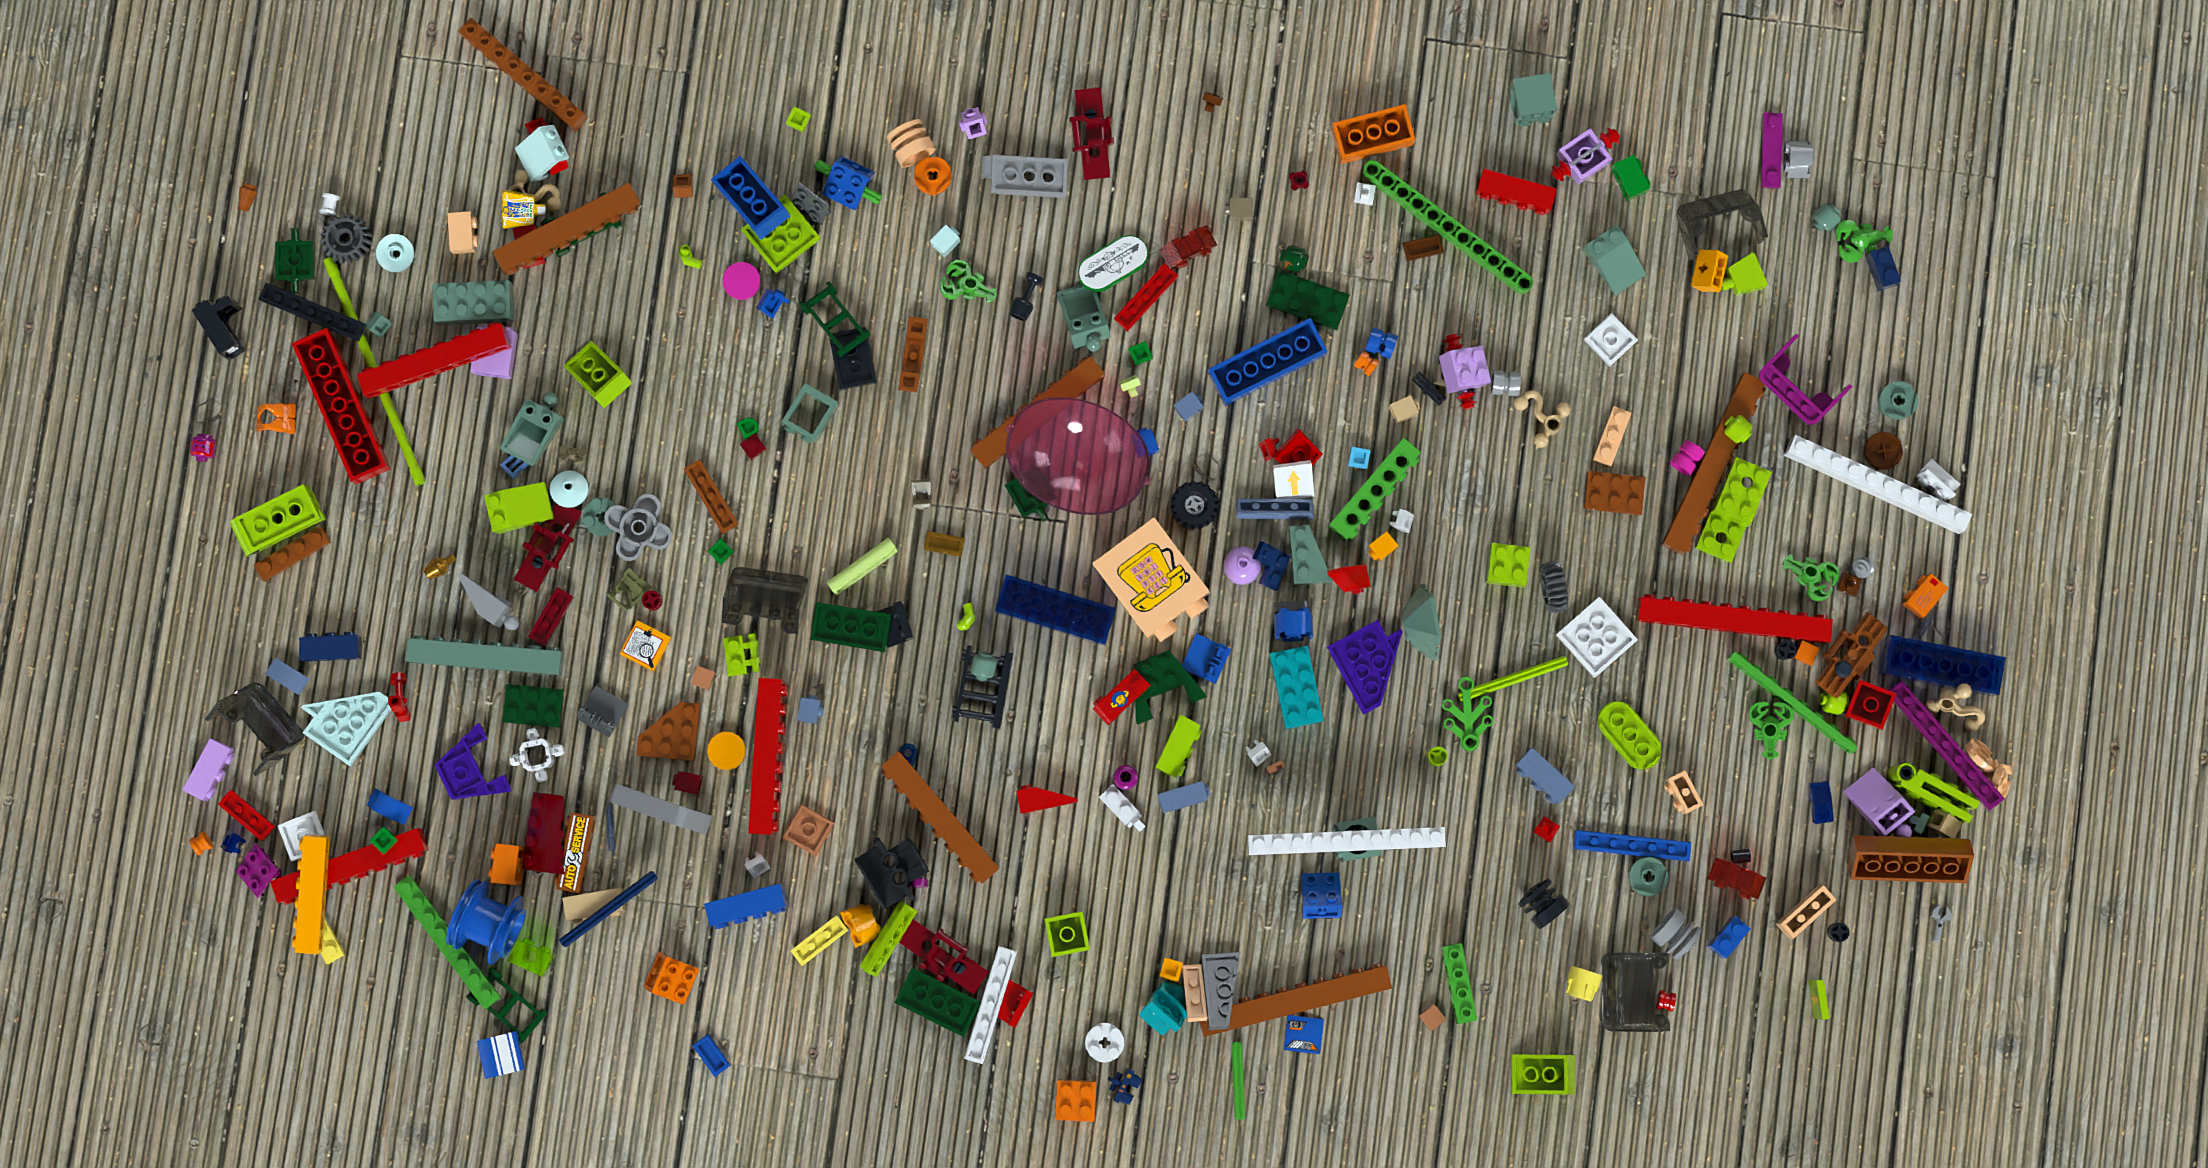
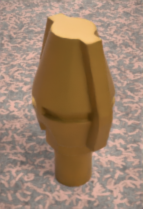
M453 554L445 559L435 558L428 563L423 572L429 580L443 576L448 571L449 564L457 559Z

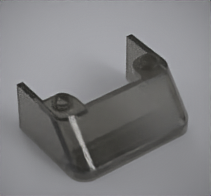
M1740 189L1682 204L1677 209L1676 217L1689 262L1698 256L1694 237L1701 235L1705 231L1706 224L1704 219L1740 210L1743 219L1753 223L1758 244L1768 237L1761 209L1748 191Z
M253 682L219 700L205 718L207 721H210L222 714L227 721L232 723L243 720L266 746L260 753L262 762L253 774L255 776L276 765L304 739L303 730L270 692L257 682Z

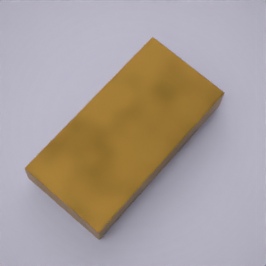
M927 531L924 550L962 557L965 538Z

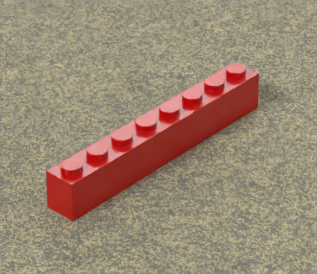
M494 322L488 324L485 329H474L468 335H457L452 337L451 341H441L435 343L434 347L418 349L412 355L404 354L395 361H384L378 367L364 368L361 373L357 374L363 396L370 399L511 349L512 346L506 327L501 323Z
M416 828L396 835L395 837L398 841L386 854H382L372 844L330 859L328 863L327 891L333 889L332 885L339 883L341 886L350 883V879L356 876L358 879L367 877L370 871L376 870V872L386 870L389 864L394 863L396 866L405 863L406 858L413 857V859L424 856V852L429 849L422 829ZM300 871L270 881L277 903H284V905L295 903L296 897H299V889H296L297 878H300Z

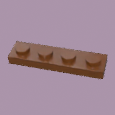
M699 459L685 467L684 471L721 533L725 534L737 527L739 523L702 461Z
M319 526L254 564V567L262 581L266 582L331 542L322 526Z

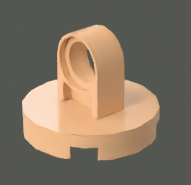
M1974 738L1966 743L1965 747L1968 756L1980 770L1993 773L1999 764L1997 759L1993 761L1991 758V750L1980 740L1974 741Z
M2000 764L1994 774L1982 771L2002 796L2006 798L2011 781H2008V774L2012 775L2011 767L2006 764Z

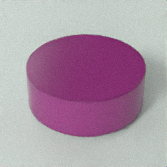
M917 878L909 883V887L928 888V879Z

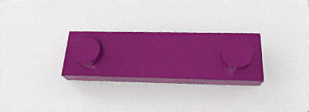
M1764 112L1762 116L1761 188H1781L1783 113Z

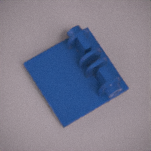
M1196 633L1182 666L1186 671L1216 684L1231 649L1224 644L1214 642Z

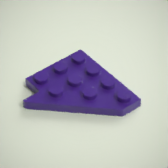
M1378 620L1327 646L1331 657L1363 715L1381 706L1403 632L1400 629L1386 636Z

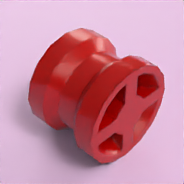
M1659 990L1656 1009L1661 1010L1665 1008L1667 1011L1673 1012L1676 993L1671 992L1668 994L1663 990Z

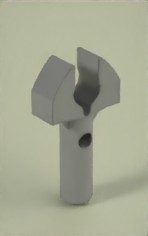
M1940 905L1935 906L1931 910L1930 917H1933L1936 921L1932 938L1934 942H1940L1943 923L1947 920L1951 921L1952 914L1948 907H1945L1944 915L1941 918L1939 915Z

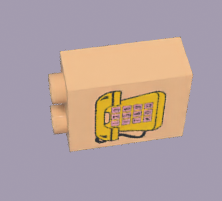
M1152 518L1092 563L1148 639L1155 635L1161 643L1179 629L1174 623L1175 619L1186 612L1192 620L1210 606L1205 600L1210 591L1155 518Z

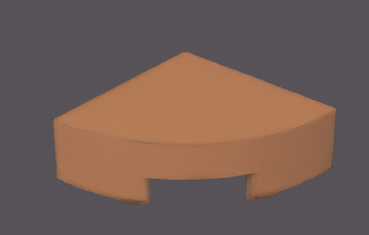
M1283 760L1265 769L1267 774L1270 775L1285 768Z

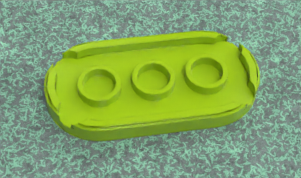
M1619 701L1610 702L1601 708L1597 718L1598 727L1623 759L1636 769L1643 770L1656 765L1661 757V743L1633 708L1627 703Z

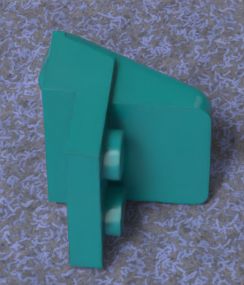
M1165 980L1153 992L1149 1002L1139 1013L1140 1017L1160 1035H1164L1169 1029L1176 1032L1181 1028L1184 1019L1187 1017L1184 986L1166 982Z

